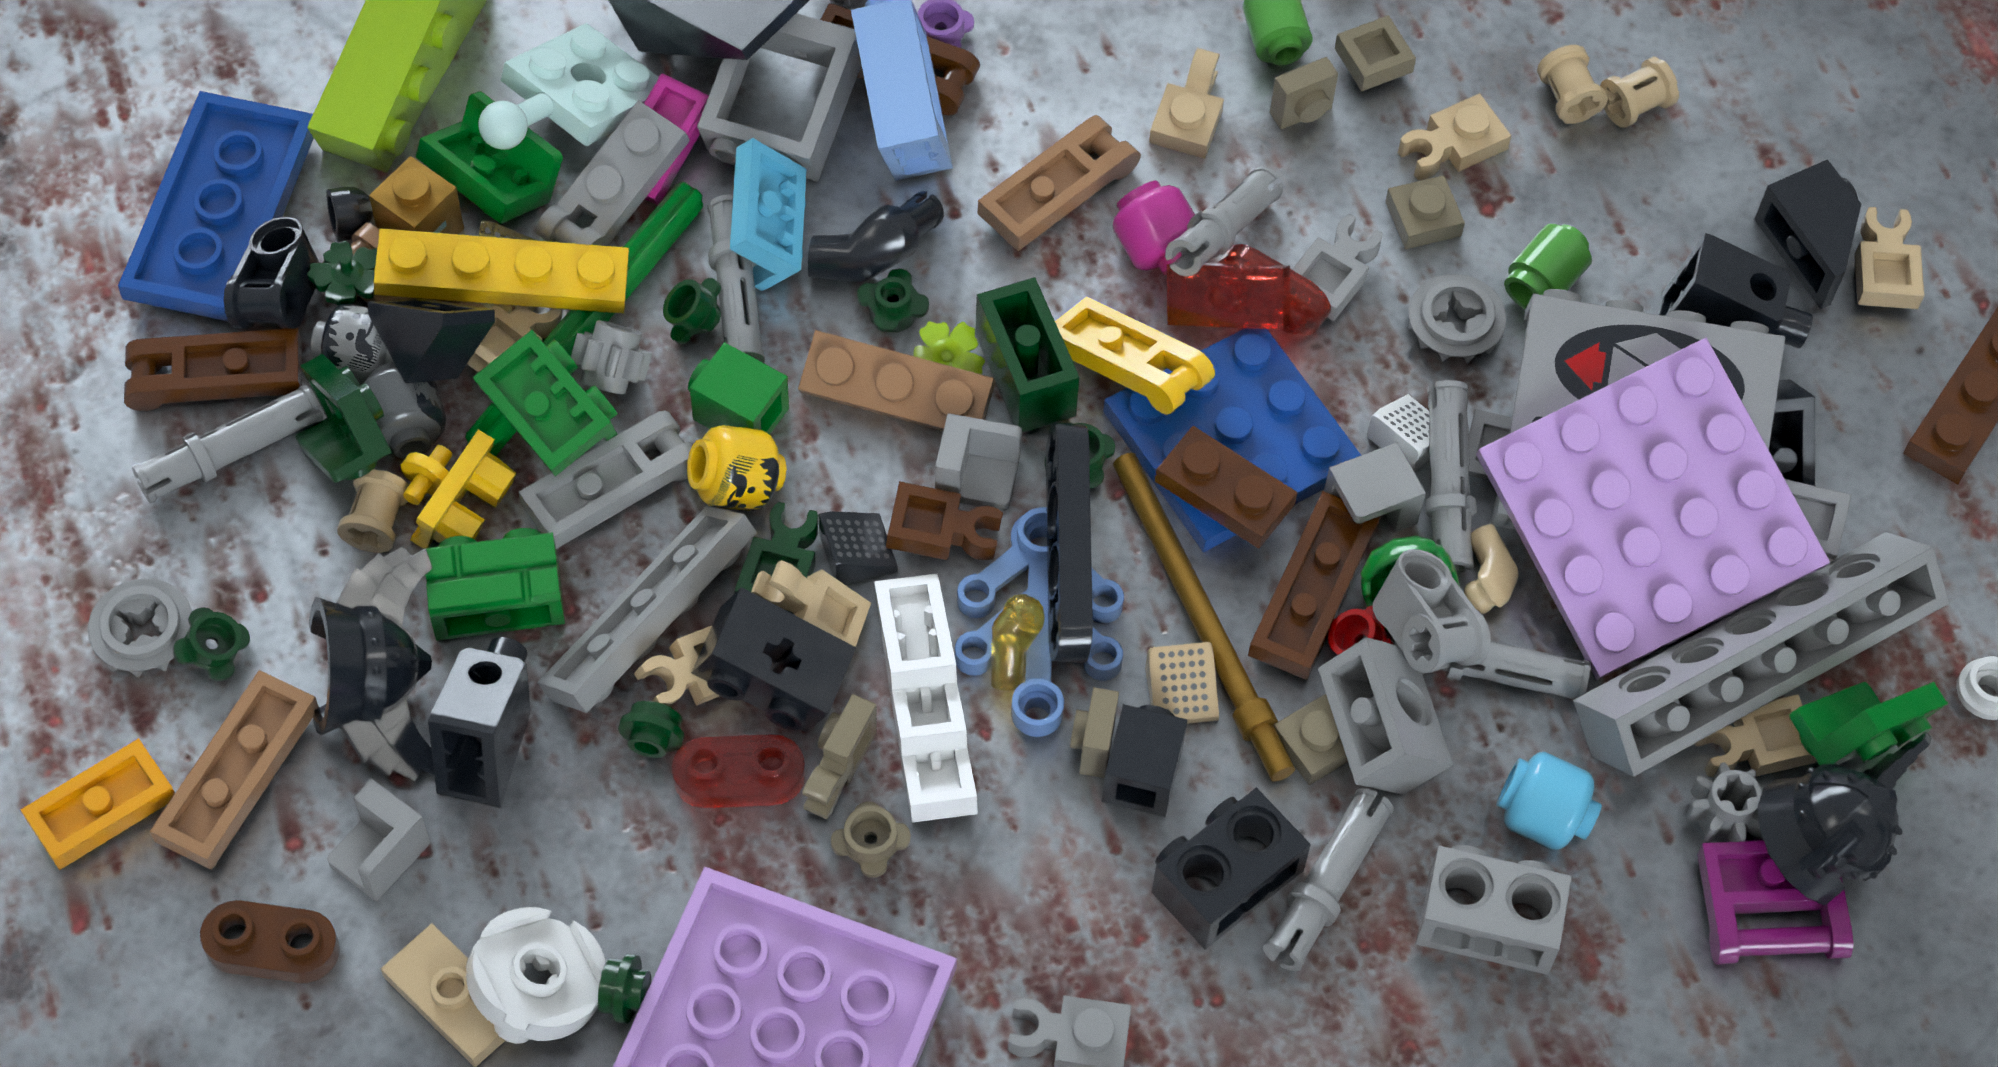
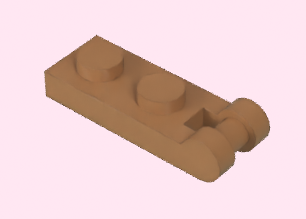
M1094 115L978 200L977 214L1011 246L1019 251L1114 179L1120 180L1128 176L1139 163L1141 153L1128 141L1119 142L1111 135L1112 127L1100 116ZM1097 153L1100 157L1094 160L1088 154Z

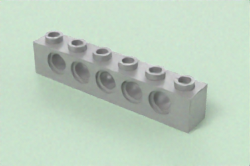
M1885 532L1836 558L1826 567L1756 601L1574 699L1573 702L1591 757L1635 777L1948 605L1949 600L1934 547Z

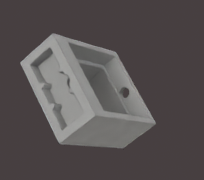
M796 13L761 48L829 67L802 141L799 142L727 121L751 57L748 60L723 58L697 127L709 153L720 161L735 165L736 147L754 138L806 168V178L818 182L859 73L861 59L855 29Z

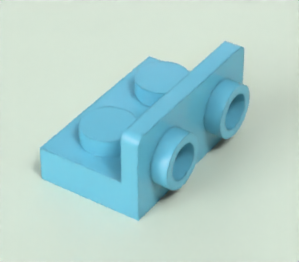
M751 138L736 147L730 250L756 263L753 267L755 288L764 291L801 270L807 169L758 140Z

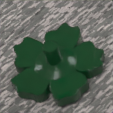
M348 241L332 242L330 250L323 254L324 263L310 264V271L307 273L308 279L316 285V289L319 292H325L326 302L337 306L355 303L357 301L356 294L362 298L371 299L375 296L373 282L377 248L369 250L365 247H360L353 256V251Z

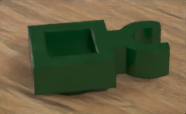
M778 501L771 509L769 515L772 541L753 537L734 592L736 593L741 587L751 592L758 573L764 571L772 576L779 561L793 565L806 578L812 575L816 565L815 552L806 550V548L814 543L818 535L817 511L809 510L806 521L802 526L789 528L784 525L786 518L785 503Z

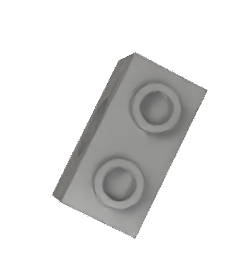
M1366 637L1318 668L1356 785L1405 795L1453 766L1423 675L1415 671L1408 664L1399 646Z

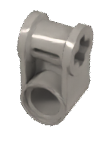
M1410 549L1404 551L1373 602V612L1378 621L1386 627L1401 648L1408 664L1419 673L1425 674L1438 671L1445 663L1457 662L1463 666L1481 664L1487 658L1491 642L1489 626L1484 616L1474 608L1453 579L1448 566L1441 559L1423 550Z

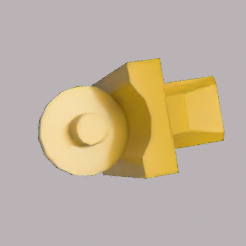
M478 429L450 471L445 466L453 454L442 445H437L429 457L417 452H410L401 464V471L411 483L404 491L403 497L411 504L419 505L427 493L433 495L417 517L416 523L418 527L411 536V542L421 548H429L433 540L440 543L454 536H467L476 539L485 519L459 504L466 492L469 491L496 508L510 489L516 475L515 471L490 453L495 439Z

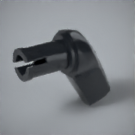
M926 191L917 192L899 207L893 205L879 207L852 234L812 236L808 252V277L863 282L877 276L914 254L919 245V237L942 223L944 218L942 203L934 194L927 198Z

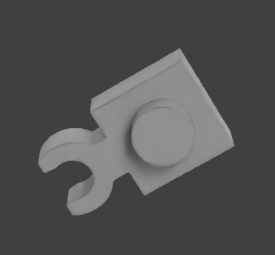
M1352 214L1343 217L1338 223L1334 245L1318 237L1288 273L1284 281L1283 292L1332 321H1335L1367 280L1369 266L1365 264L1377 256L1383 235L1381 231L1376 229L1366 241L1352 239L1350 236L1354 231L1356 217Z
M1063 996L1061 1014L1050 1013L1042 1003L1034 999L1022 998L1014 1000L1013 1018L1029 1020L1036 1025L1037 1030L1027 1036L1009 1034L1008 1051L1016 1056L1031 1057L1039 1054L1044 1049L1055 1050L1054 1067H1124L1131 1005Z

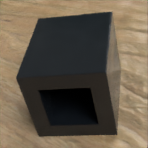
M1123 704L1105 772L1102 802L1166 817L1183 750L1188 719L1175 717L1169 710L1155 705H1143L1138 708Z

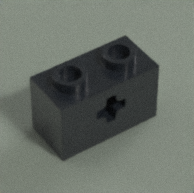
M741 587L720 607L691 674L707 681L708 687L717 695L729 700H744L765 711L766 717L775 725L788 730H802L806 733L829 714L856 647Z

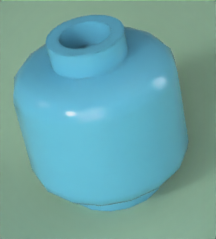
M1546 752L1535 754L1528 762L1519 758L1511 769L1497 801V806L1505 809L1504 823L1510 831L1555 851L1568 845L1574 835L1586 840L1596 823L1602 804L1592 800L1594 779L1589 772Z

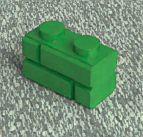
M518 528L507 532L503 539L479 542L467 536H454L440 542L438 547L426 548L432 565V569L425 575L428 610L436 641L565 624L559 562L553 532L541 534L538 530L532 528Z

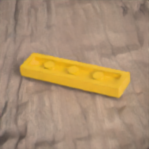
M380 229L373 282L374 294L624 314L629 248Z

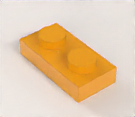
M138 738L20 810L58 870H61L166 806L175 792Z

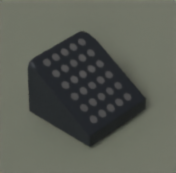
M829 511L818 514L819 536L832 575L841 583L848 585L898 571L892 549L886 548L887 534L880 513Z

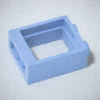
M868 0L865 3V7L853 9L851 13L878 150L895 181L952 169L953 165L927 35L913 1Z

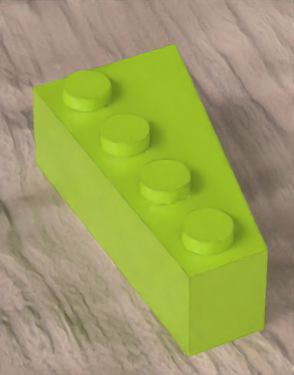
M365 0L307 126L320 148L325 152L387 173L396 156H400L406 149L414 125L487 0Z

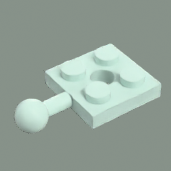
M585 23L504 62L501 81L524 98L525 101L517 105L509 101H496L489 104L480 115L479 131L488 145L496 149H511L522 142L527 133L528 126L548 117L582 144L588 146L613 133L638 100L644 103L659 77L607 39L601 32Z

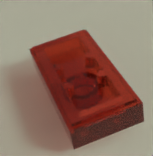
M1172 263L1167 264V325L1278 330L1290 327V265L1205 263L1196 274L1182 276L1170 268Z

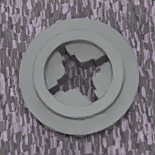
M1462 274L1440 275L1423 283L1412 296L1409 305L1408 330L1414 331L1418 337L1420 350L1428 347L1439 353L1442 362L1452 356L1462 357L1468 364L1478 354L1486 353L1490 355L1496 343L1503 337L1506 326L1505 307L1498 294L1481 280ZM1449 303H1451L1453 311H1456L1460 319H1468L1464 333L1456 330L1452 322H1444L1448 313Z
M146 578L127 581L109 590L96 603L88 622V638L95 655L104 661L112 672L120 669L129 671L139 678L143 671L154 668L166 671L169 661L175 658L173 655L175 642L178 639L184 638L190 628L188 618L192 609L185 595L167 582ZM152 618L154 628L160 636L154 635L150 637L142 634L136 641H133V635L124 621L130 624L135 622L144 625Z

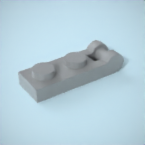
M638 100L559 202L549 207L543 213L537 223L536 234L548 242L608 246L690 140L686 132ZM585 212L595 220L590 227L581 229L575 223Z
M659 411L583 454L556 477L550 473L519 491L521 505L542 533L553 532L557 549L670 482L688 479L687 462L693 443L684 442L678 435L680 433V426L668 411ZM649 449L659 450L662 455L650 461L644 452Z

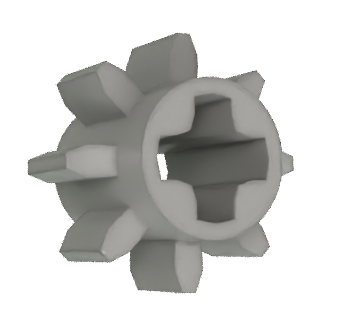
M601 320L596 321L593 333H577L571 358L576 364L582 365L583 372L580 381L588 386L595 385L600 390L618 394L626 393L629 381L638 383V380L645 381L653 353L640 349L639 343L642 333L624 325Z
M1721 763L1714 775L1713 782L1707 777H1697L1690 792L1698 800L1692 803L1686 818L1689 821L1699 822L1702 831L1705 833L1703 842L1710 843L1713 840L1718 842H1740L1745 840L1746 832L1753 836H1762L1759 828L1757 807L1762 791L1760 785L1755 780V770L1751 769L1748 772L1730 770L1726 763Z

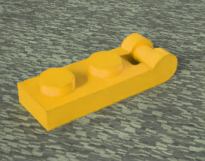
M1087 296L1055 321L1073 361L1147 397L1151 405L1162 414H1171L1185 402V393L1190 389L1200 390L1215 377L1213 364L1201 351ZM1167 368V369H1169V370H1171V371H1173V372H1171L1170 374H1168V373L1163 372V371Z

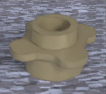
M863 802L858 804L855 810L848 816L844 828L833 832L831 848L835 854L849 856L857 862L863 875L874 878L882 876L887 871V861L897 850H904L909 846L911 834L909 828L903 823H896L892 814L874 802ZM867 835H874L877 841L874 844H868L864 839Z

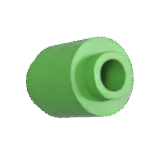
M1244 0L1242 5L1243 13L1256 55L1260 60L1276 65H1287L1300 59L1309 49L1313 37L1301 0Z
M1546 224L1509 266V276L1504 281V287L1508 295L1515 303L1526 310L1533 294L1543 295L1544 291L1549 289L1569 291L1592 264L1588 240L1573 226L1567 224Z

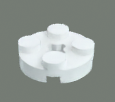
M538 907L510 910L491 920L482 931L479 940L473 946L466 965V981L470 996L481 1014L494 1024L495 1031L499 1037L507 1042L519 1044L529 1039L550 1041L564 1038L581 1029L594 1015L598 1007V988L606 959L593 935L574 920H572L570 926H567L559 920L549 918L552 911ZM532 963L537 971L549 970L552 976L548 978L546 984L533 983L523 975L526 969L525 964Z

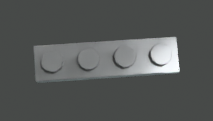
M707 505L537 682L550 701L587 713L593 706L605 700L612 692L616 681L636 660L643 658L654 648L657 638L679 615L684 614L696 604L699 594L721 571L737 561L742 548L757 534L745 514Z

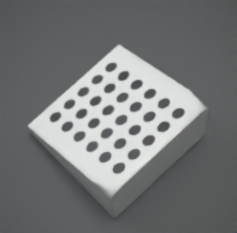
M1408 394L1378 409L1371 416L1367 437L1380 448L1397 442L1415 473L1430 459L1429 411Z

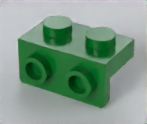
M478 91L469 95L461 122L420 138L415 157L440 177L454 185L459 192L480 207L484 213L502 224L550 203L563 155L529 127L522 142L511 149H496L488 145L480 134L479 118L482 111L495 101L482 91Z
M1861 682L1800 706L1790 713L1789 716L1799 732L1802 745L1815 757L1819 765H1839L1858 756L1863 763H1866L1885 753L1895 745L1901 748L1910 740L1914 741L1923 733L1929 732L1933 727L1927 718L1946 706L1948 702L1935 682L1882 703L1867 682Z

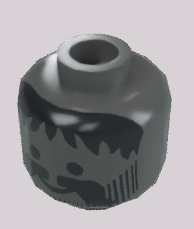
M394 362L386 363L371 371L364 383L370 387L384 412V417L376 422L392 452L390 455L405 459L410 452L424 454L429 450L431 444L438 440L446 426V414L436 382L405 383Z

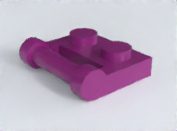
M1764 840L1702 843L1697 856L1710 926V952L1712 960L1716 965L1736 964L1739 957L1806 953H1825L1828 959H1844L1852 956L1853 931L1845 890L1839 893L1826 906L1807 898L1785 879L1770 857ZM1820 910L1822 926L1738 929L1735 914Z

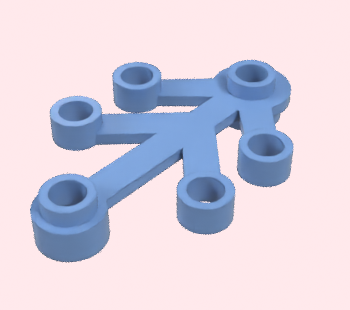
M1046 507L1034 508L1022 515L1015 522L1011 530V548L979 574H971L963 578L957 589V605L959 610L970 618H982L990 614L994 609L996 592L1028 569V589L977 631H969L962 634L955 644L956 666L961 672L972 676L981 675L992 666L994 651L1027 625L1025 682L1020 684L1013 693L1011 718L1018 730L1033 737H1042L1053 733L1062 722L1064 710L1063 694L1058 686L1051 682L1052 660L1050 658L1048 642L1047 546H1037L1031 543L1037 537L1047 538ZM1092 568L1093 621L1111 623L1118 619L1122 613L1124 592L1119 584L1109 579H1103ZM979 590L988 597L981 602H973L967 599L965 595L970 591ZM1106 595L1111 597L1115 604L1110 607H1100L1093 600L1097 596ZM1093 627L1090 655L1087 662L1083 663L1084 669L1093 679L1107 681L1116 677L1121 671L1123 649L1118 641L1108 636H1102ZM969 647H978L985 652V655L980 659L973 660L967 658L963 651ZM1099 652H1106L1112 655L1115 660L1110 664L1102 665L1095 662L1092 656ZM1039 707L1048 713V717L1036 720L1027 717L1025 713L1031 708Z

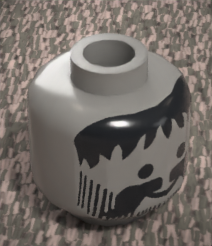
M350 304L338 305L331 312L326 322L318 321L314 327L311 338L312 357L315 358L323 354L338 369L348 366L360 385L365 382L371 371L386 363L394 362L368 315V307Z

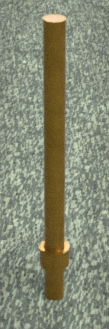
M1126 453L1119 456L1113 462V466L1201 641L1212 644L1215 669L1236 709L1232 717L1245 741H1252L1272 781H1280L1289 777L1295 771V768L1273 726L1278 720L1268 700L1258 697L1136 454Z

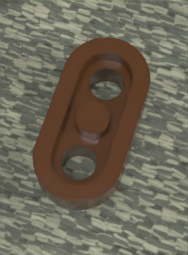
M233 900L222 903L211 910L205 917L200 929V941L209 961L217 969L230 974L294 983H310L326 976L334 968L340 953L339 940L333 925L324 915L313 910ZM240 924L246 927L244 933L236 939H226L223 937L224 932L232 925ZM310 934L313 936L311 943L304 948L295 949L290 947L291 941L297 935Z

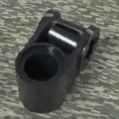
M286 216L271 219L256 228L251 235L249 245L234 274L228 279L224 290V310L227 320L232 327L248 329L254 323H277L284 329H295L303 322L306 308L316 290V285L308 279L307 273L310 271L311 263L320 262L300 221Z

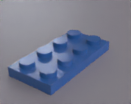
M199 91L118 284L122 299L228 321L223 301L227 281L234 274L249 245L250 237L256 228L271 219L283 217L314 139L307 128L313 113Z

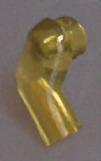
M1017 594L1009 598L1004 605L1003 611L992 625L991 686L998 690L1012 691L1023 683L1024 654L1044 625L1045 614L1043 606L1037 599L1027 594Z

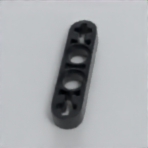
M1053 422L1049 429L1046 447L1049 653L1052 661L1085 663L1090 655L1093 635L1089 434L1085 424Z

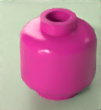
M1154 180L1135 188L1117 202L1116 206L1119 212L1113 220V231L1132 264L1137 269L1147 271L1160 268L1163 275H1168L1174 272L1170 265L1180 258L1182 254L1180 251L1174 258L1166 260V248L1171 241L1181 236L1187 230V225L1195 213L1178 187L1171 185L1161 186L1158 181Z

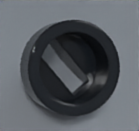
M346 186L327 189V208L335 237L353 235L365 223L371 224L374 217L373 211L360 212L359 205L370 202L369 196L363 190Z

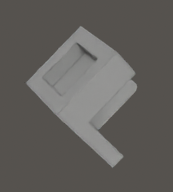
M948 413L935 465V489L960 493V503L990 506L1001 511L1009 509L1020 462L1022 428L1016 425Z
M1397 442L1329 467L1324 492L1342 499L1354 522L1363 523L1385 514L1394 532L1418 524L1426 495L1425 490Z
M371 778L354 797L361 819L360 822L328 855L327 860L333 870L377 902L430 845V840L423 816Z

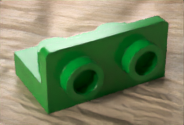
M531 330L472 378L556 477L601 439L608 441L618 435L610 421L618 413L595 385L584 391L571 374L579 368L555 339L548 345H545L535 332Z

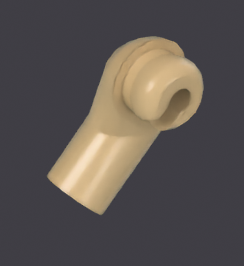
M1493 524L1481 526L1471 533L1472 551L1481 568L1477 574L1478 579L1470 581L1464 587V594L1481 614H1486L1495 605L1499 608L1504 606L1509 601L1518 580L1517 565Z

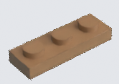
M815 330L798 390L803 394L944 431L948 413L985 420L996 381L989 376Z
M258 670L151 828L150 833L154 842L212 870L311 722L314 710L319 708L316 697Z

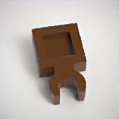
M899 481L886 548L948 560L951 545L961 546L969 556L975 559L993 560L997 540L983 538L976 531L983 528L999 531L1003 512L990 506H979L969 512L958 510L961 499L960 493Z

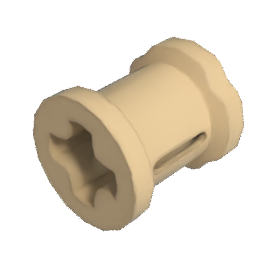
M1567 45L1550 52L1540 61L1537 67V73L1542 83L1550 85L1558 101L1555 111L1559 119L1563 120L1566 124H1576L1588 120L1593 115L1602 111L1608 101L1604 88L1600 87L1599 84H1595L1587 68L1589 56L1584 47L1580 45Z
M1655 56L1642 62L1639 70L1622 78L1611 76L1603 80L1600 85L1608 96L1604 110L1612 122L1621 128L1631 126L1637 121L1638 115L1657 106L1668 108L1674 105L1679 98L1677 79L1672 69L1664 60L1658 59Z
M373 469L368 474L354 479L353 485L357 493L349 515L344 516L340 520L337 533L343 541L359 550L383 553L393 548L396 534L392 528L399 507L404 506L408 502L403 497L408 483L391 472Z

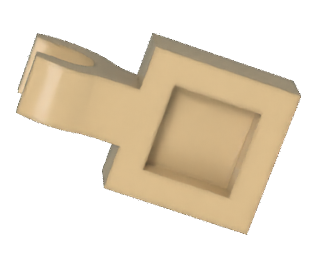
M1197 48L1191 62L1185 88L1167 83L1150 129L1149 143L1206 159L1224 103L1223 98L1210 95L1218 71L1215 69L1220 57L1219 53Z
M779 561L776 564L772 576L764 571L759 572L751 591L755 595L784 610L793 612L795 616L855 647L871 606V602L821 569L806 578L796 567L784 561Z

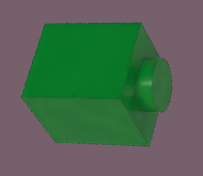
M725 342L711 360L703 359L696 366L688 382L693 420L709 429L725 425L760 429L771 434L789 410L788 376Z

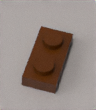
M1195 426L1189 429L1156 469V483L1258 549H1260L1294 507L1297 492Z

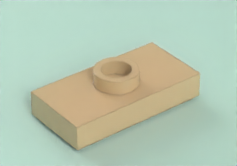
M431 923L380 969L383 977L474 1067H477L505 1040L499 1037L495 1031L494 1024L481 1014L470 996L466 981L468 958Z

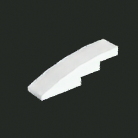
M938 573L874 581L892 709L911 821L914 823L978 814L977 794L967 749V730L957 685L956 661Z

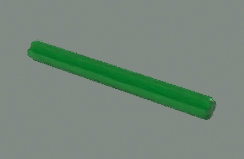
M686 182L675 184L623 246L629 248L625 301L702 210L703 195L697 188H692ZM569 310L543 343L548 345L555 339L571 357L577 333H593L597 320L609 321L615 313ZM491 403L466 432L465 439L468 445L479 429L495 439L490 453L496 456L516 433V430L497 407Z

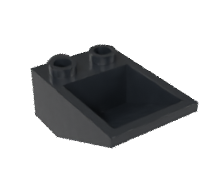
M810 0L608 1L639 52L748 60Z

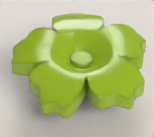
M929 321L925 327L919 330V334L926 346H916L913 351L914 357L983 374L982 368L985 364V359L970 352L975 350L979 344L975 338L974 327L968 326L965 322H960L950 334L947 323L941 322L937 324Z

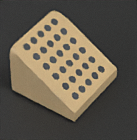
M1210 642L1150 648L1147 651L1145 665L1150 704L1169 710L1175 717L1188 719L1187 724L1218 721L1219 708L1212 644Z

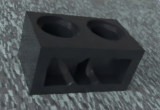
M1257 787L1239 801L1235 797L1224 800L1209 814L1205 821L1206 827L1190 840L1185 836L1176 838L1160 852L1155 860L1156 869L1152 893L1204 950L1301 874L1306 865L1311 844ZM1245 836L1255 837L1262 841L1267 848L1257 852L1247 851L1240 847L1235 840ZM1201 875L1214 881L1217 888L1206 892L1197 891L1191 888L1185 880L1192 876Z

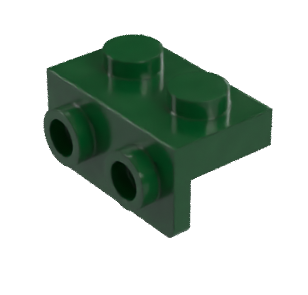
M320 354L300 365L327 418L297 434L295 438L300 448L334 483L340 482L343 479L354 480L368 474L376 467L377 460L392 453L376 422L384 417V412L370 387L366 383L360 385L348 366L338 369L323 354Z

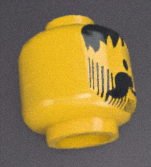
M725 425L711 428L702 439L696 440L689 452L687 462V475L690 486L697 490L699 497L704 503L711 507L754 511L765 507L772 499L774 492L779 491L783 487L787 471L785 458L782 454L778 453V447L770 434L760 429Z

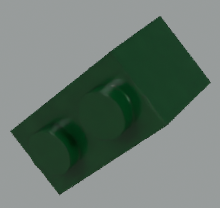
M1036 277L977 294L975 335L1013 424L1021 427L1023 433L1052 424L1053 422L1075 417L1080 377Z

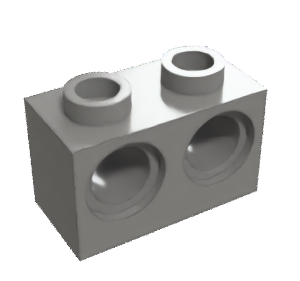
M1457 845L1451 848L1438 846L1429 872L1416 944L1548 975L1560 950L1572 876L1555 872L1551 866L1539 861L1524 860L1514 863L1492 858L1485 851L1473 846ZM1453 888L1463 889L1475 898L1476 903L1470 905L1459 904L1452 900L1446 891ZM1520 903L1531 905L1540 912L1542 919H1525L1515 911L1513 905Z

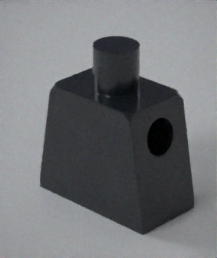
M1708 233L1703 235L1663 290L1658 315L1668 316V313L1671 311H1691L1705 316L1706 323L1730 327L1731 323L1736 321L1763 324L1769 328L1768 334L1785 336L1784 344L1800 349L1805 343L1813 321L1812 314L1786 305L1791 277L1787 270Z
M497 637L491 640L487 651L469 647L460 650L428 719L437 794L501 807L530 716L527 663H525L528 652L518 641L507 637ZM476 737L481 738V742H479L476 739Z

